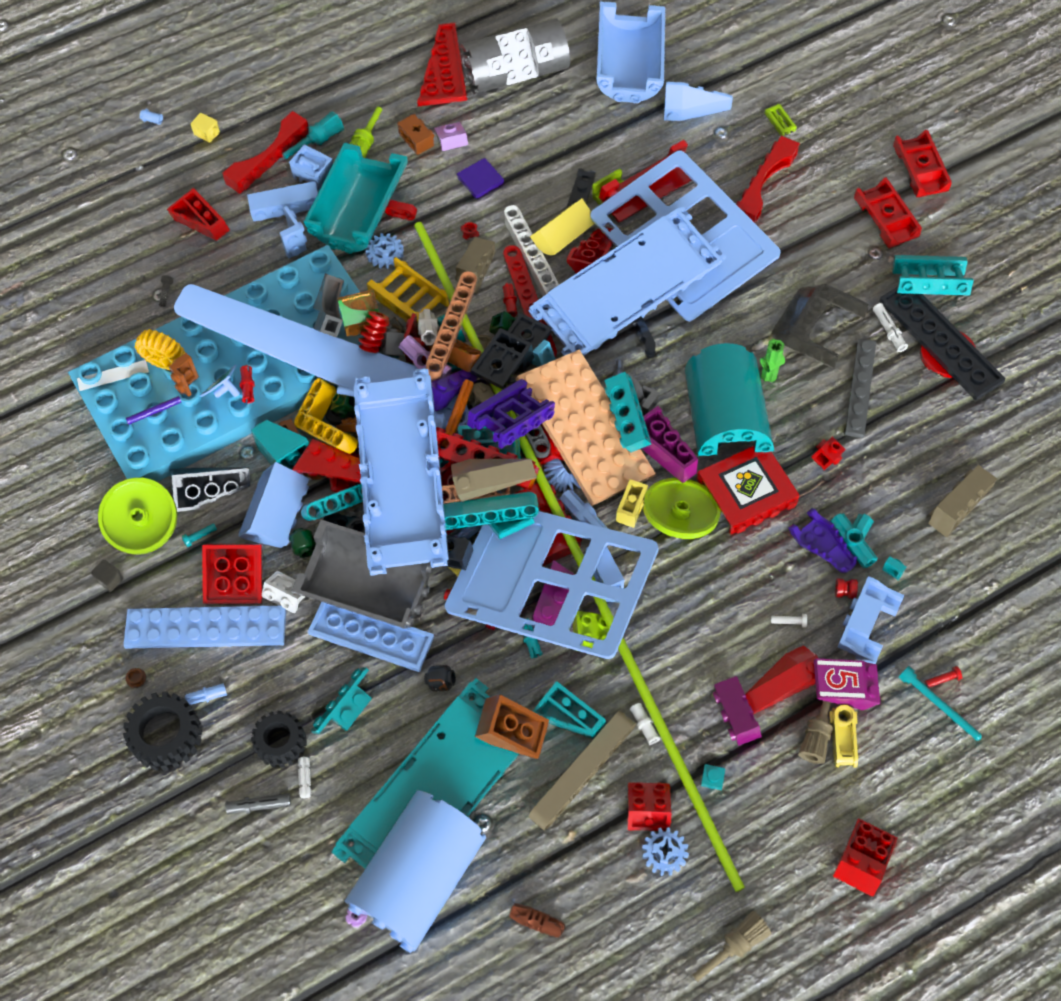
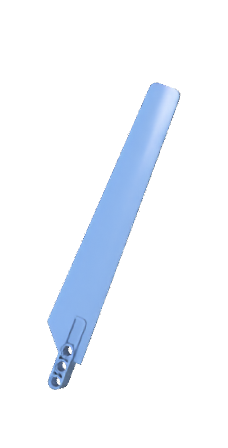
M194 284L184 287L174 305V311L179 316L340 387L354 389L356 377L362 376L370 377L371 383L413 378V371L419 369L414 365L379 352L370 353L364 351L357 344L319 332L311 327ZM459 394L452 399L446 408L436 411V413H444L446 419L449 420ZM467 405L461 418L463 422L460 424L467 425L469 413Z

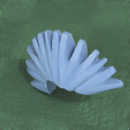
M555 458L547 462V465H544L546 467L544 472H549L545 477H552L548 483L549 485L552 484L555 490L559 488V492L562 490L565 492L569 485L570 490L574 491L573 484L581 489L573 474L566 471L560 459Z

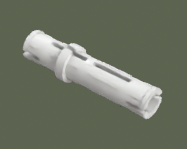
M882 303L876 304L873 307V312H875L887 332V338L893 342L898 352L906 350L908 344L903 339L901 330L895 326Z

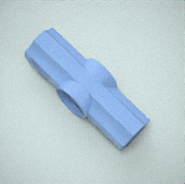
M572 489L565 491L559 498L571 514L573 520L607 528L597 517L594 508L589 503H584Z

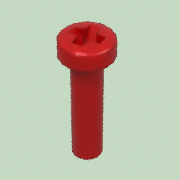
M954 666L952 671L930 678L924 682L930 688L952 679L961 680L962 673L958 666Z

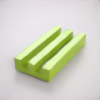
M780 104L765 109L764 114L780 136H784L785 133L789 134L790 131H796V125Z

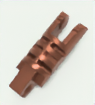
M514 903L509 915L511 919L525 927L527 926L542 934L545 933L558 938L566 926L561 920L559 921V919L545 914V912Z

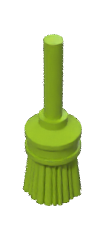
M379 106L376 107L366 127L355 130L349 143L360 146L363 158H366L367 152L374 142L371 131L382 112V108Z

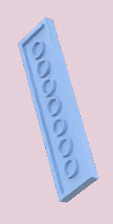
M282 606L127 609L123 646L125 649L284 645L286 609Z

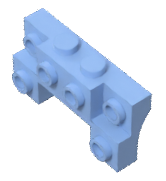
M868 576L859 598H854L850 609L853 610L851 616L847 614L843 626L846 628L838 648L856 655L855 659L876 664L883 645L868 639L880 610L896 616L904 595Z

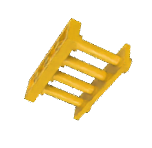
M397 257L394 258L395 270L381 283H376L372 279L367 283L368 294L405 322H407L408 318H411L412 313L417 314L418 322L419 313L423 309H430L431 311L439 303L445 307L449 306V298L445 290L436 287L410 268L405 261H401ZM400 274L407 278L393 293L385 290ZM412 284H416L421 288L407 302H402L398 299ZM426 293L433 297L420 312H415L411 309Z

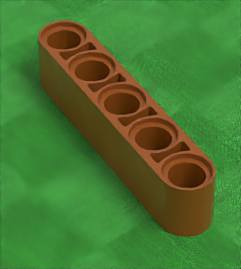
M417 327V338H421V335H419ZM456 339L447 362L467 372H471L472 367L482 353L480 350ZM427 345L429 352H431L433 345Z

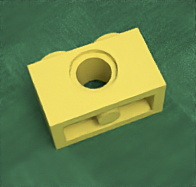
M629 480L617 509L616 522L635 527L643 507L648 485Z

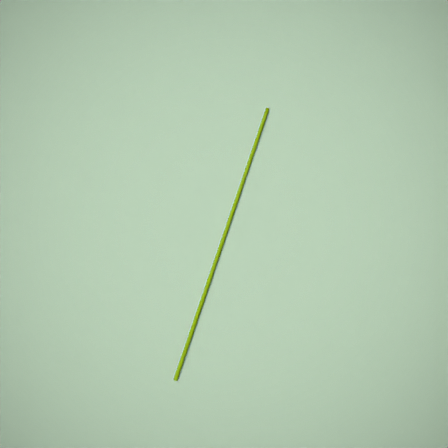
M417 222L414 227L451 302L455 289L423 223ZM466 314L462 327L472 347L483 353L484 349ZM490 384L495 394L502 391V389ZM513 410L507 412L511 418H517ZM526 435L520 437V447L525 457L535 461V465L539 468L536 480L553 515L565 518ZM562 533L578 567H580L584 555L575 536ZM593 596L608 629H610L614 617L606 600ZM623 637L618 650L734 891L739 892L745 886Z

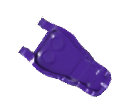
M814 508L807 512L812 521L801 530L795 524L788 527L799 545L822 557L841 573L849 572L856 565L857 557L853 556L847 549V544L844 542L843 537L839 536L838 529L835 528L833 523L822 517Z

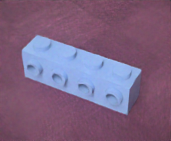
M313 181L248 194V203L253 222L284 216L283 207L285 206L289 210H293L295 214L309 211L318 191L316 182Z

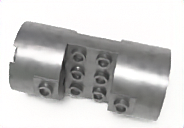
M557 18L460 45V48L464 51L460 57L466 79L469 83H472L470 89L473 94L570 67L568 42L564 29Z

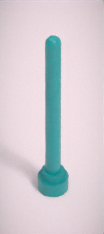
M910 666L900 674L898 678L902 682L911 683L975 740L982 738L980 732L916 678L915 670Z

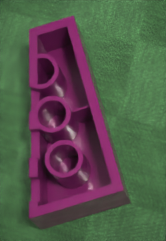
M655 407L643 416L652 444L641 449L684 483L697 473L698 458L687 443L682 441L678 431L674 430L670 425L669 419L664 417L660 407Z

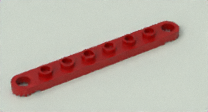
M510 245L504 249L503 257L523 314L533 319L528 310L538 300L520 248ZM511 251H514V253L517 254L513 257L508 256L509 252L511 253ZM543 318L539 320V322L547 325ZM550 334L546 341L550 342L556 358L557 349Z

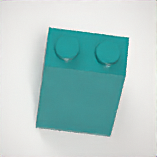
M269 420L258 423L251 429L257 449L271 465L277 462L292 470L309 445L306 437Z

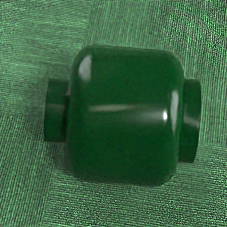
M297 528L289 537V544L294 555L306 558L313 554L316 542L310 530Z

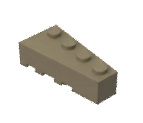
M980 465L974 470L970 469L965 474V479L962 482L959 481L952 489L953 491L947 494L929 514L931 519L928 524L945 537H948L992 489L997 480L995 476Z

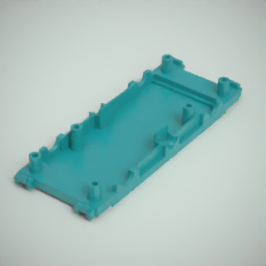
M475 678L457 696L336 842L332 853L339 860L346 863L349 858H352L361 867L366 869L417 790L433 795L432 800H443L467 817L476 809L477 805L519 755V753L490 745L475 737L485 700L490 697L486 694L489 689L486 685Z

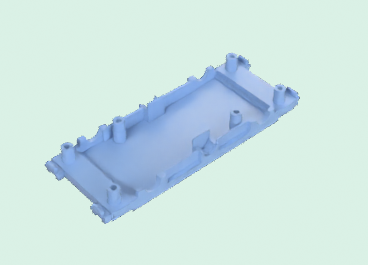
M684 206L658 219L549 291L547 295L529 307L528 311L533 319L539 321L543 318L565 346L561 351L563 356L579 349L584 356L593 349H598L605 340L616 337L619 330L640 316L644 318L650 310H656L659 303L680 289L683 292L693 281H699L706 273L726 259L725 254L719 250V247L715 246L712 248L691 224L692 216L685 210Z
M425 368L415 369L413 371V378L371 383L370 377L367 376L356 377L354 409L359 442L360 482L362 484L363 521L365 526L364 539L370 575L387 574L386 568L428 562H431L432 568L448 566L447 560H449L442 482L434 400L429 371Z

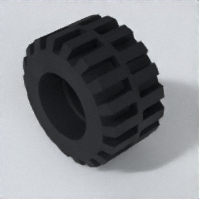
M273 711L269 712L270 716L266 717L263 715L261 717L262 721L255 723L257 728L252 729V746L260 760H263L266 765L270 764L274 768L279 765L280 768H285V764L288 763L291 766L293 765L292 761L294 759L298 761V758H300L299 754H304L305 752L304 746H306L307 741L304 729L295 716L292 717L289 712H286L285 715L282 711H277V714H274ZM286 731L290 733V738L284 746L279 748L268 746L270 737L276 732Z

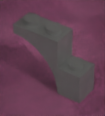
M325 273L313 307L319 311L313 329L337 338L343 322L339 315L338 301L344 280Z

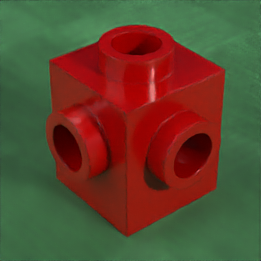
M832 436L828 441L823 439L816 446L818 450L811 458L825 470L831 464L835 466L843 458L841 454L846 449Z

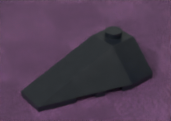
M249 467L169 469L172 497L175 501L177 512L196 510L200 506L217 501V499L223 496L231 495L250 487Z

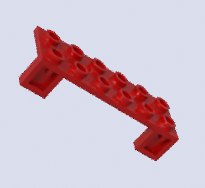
M682 140L671 146L667 157L676 151L685 152L688 146L686 141ZM667 157L620 184L616 179L601 187L598 198L604 203ZM676 167L651 184L649 188L661 199L689 183L692 179L680 167ZM634 196L611 214L620 223L648 207V205L639 196Z

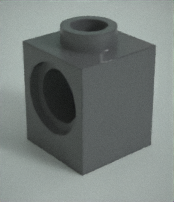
M387 329L384 333V339L381 340L382 344L379 346V353L389 356H402L403 351L399 346L404 339V333H397V329Z

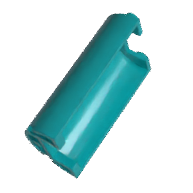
M344 143L304 220L308 233L324 244L329 245L332 250L337 249L351 254L352 252L366 249L407 166V156L391 153L389 164L363 158L360 146Z
M723 343L708 346L702 349L701 353L697 356L693 355L685 366V376L698 456L717 455L718 443L720 442L730 443L756 440L755 452L774 451L758 363L754 353L747 351L746 347L738 344Z

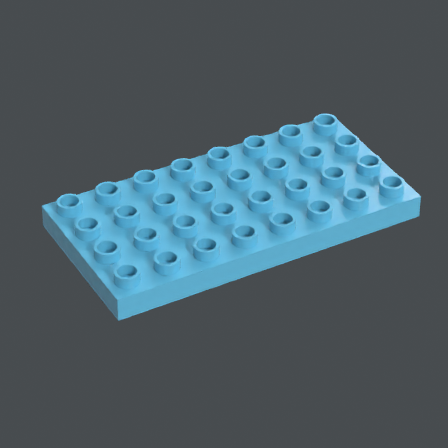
M329 245L224 295L314 328L319 311L313 307L326 273L344 280L339 301L342 300L345 306L354 310H372ZM339 307V315H340V317H341V319H342V315H341V311H340V307ZM182 316L155 330L175 339L184 348L185 353L191 356L199 377L188 386L192 394L189 397L185 393L181 394L174 386L176 383L170 377L171 371L160 367L157 368V366L152 365L150 362H147L149 370L147 373H135L126 379L79 391L77 378H80L85 384H95L100 380L102 371L116 367H127L132 363L146 360L136 352V339L68 372L127 479L147 478L156 482L170 476L169 469L186 468L252 434L251 429L258 423H262L265 420L275 422L300 409L313 382L320 378ZM364 321L344 326L342 322L337 337L357 345H362L358 339L365 337L360 333L361 331H367L363 325H369L370 323ZM389 356L395 359L399 358V356ZM236 364V368L229 380L240 391L238 396L234 397L228 390L217 398L213 392L220 387L218 386L210 393L200 397L213 382ZM244 365L252 367V378L255 382V387L253 388L254 402L247 404V399L246 403L242 402V389L239 384L241 382L240 367ZM97 373V375L91 379L83 378L84 376ZM323 379L324 381H326V382H328V383L334 385V386L336 387V390H337L338 385H336V384H334V383H331V382H329V381ZM174 397H180L182 402L130 425L126 421V418Z

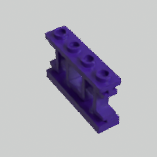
M520 379L469 410L467 426L472 429L476 427L477 430L486 426L494 432L493 441L495 443L498 441V447L503 449L507 445H511L518 438L525 436L532 429L539 427L546 420H550L555 413V402H549L546 399L539 403L531 397L532 389L530 387L527 389V382ZM513 410L520 416L513 419L506 413Z

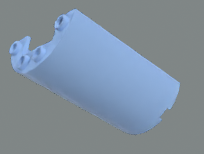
M600 1L597 84L605 95L617 102L639 103L653 97L660 91L664 83L665 7L649 5L647 17L615 15L616 3Z
M419 790L416 791L345 899V902L350 905L348 909L358 916L360 913L369 915L373 918L372 923L382 930L385 927L391 931L389 935L398 942H401L400 947L409 953L417 949L486 839L485 834L480 835L482 830L459 810L443 800H432L433 795Z

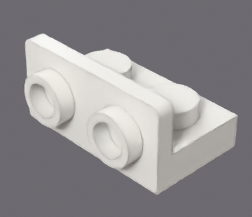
M278 570L264 582L262 597L292 613L297 612L299 602L305 598V596L291 591L295 579Z

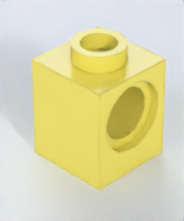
M201 112L191 122L193 134L209 143L220 132L217 120Z

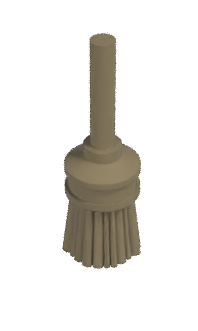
M823 701L819 715L816 716V719L809 720L807 723L806 736L797 755L810 763L825 764L827 744L833 732V727L828 723L829 719L827 718L831 702Z
M752 911L737 928H732L728 934L724 935L725 944L722 946L723 949L692 974V977L696 982H699L728 956L736 955L743 958L744 954L750 952L753 946L771 936V931L767 924L755 911Z

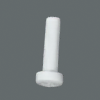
M802 614V617L771 616V623L800 624L802 628L807 627V614Z

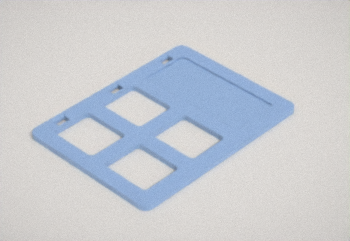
M676 151L592 210L590 215L591 220L616 247L675 209L684 206L687 211L705 197H709L727 215L725 219L702 235L712 248L718 246L719 250L725 254L726 259L706 273L702 279L693 281L683 292L680 289L666 299L684 320L692 321L780 257V249L685 152ZM680 167L694 181L697 187L670 206H666L649 186L674 168ZM634 196H639L653 210L656 216L631 234L624 235L607 216ZM608 223L613 228L611 232L604 227ZM675 297L682 301L679 306L673 300Z
M539 511L537 516L533 517L534 524L502 539L497 537L488 524L483 525L472 546L474 551L467 569L460 571L445 602L447 613L605 659L613 658L616 655L658 553L657 542ZM561 532L591 540L575 575L542 567L557 533ZM607 545L641 554L628 586L624 589L592 580ZM537 581L569 590L556 622L552 626L519 617L532 587ZM585 595L595 596L620 604L604 640L569 631ZM468 608L478 610L476 615L466 612ZM525 624L534 626V631L523 628ZM583 641L594 643L593 648L582 646Z

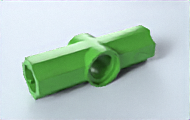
M770 340L766 355L760 359L763 367L761 378L764 381L774 382L777 379L779 367L785 363L783 356L784 343L781 340Z

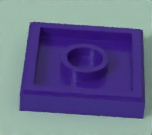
M485 158L457 173V178L476 199L504 183L503 177Z

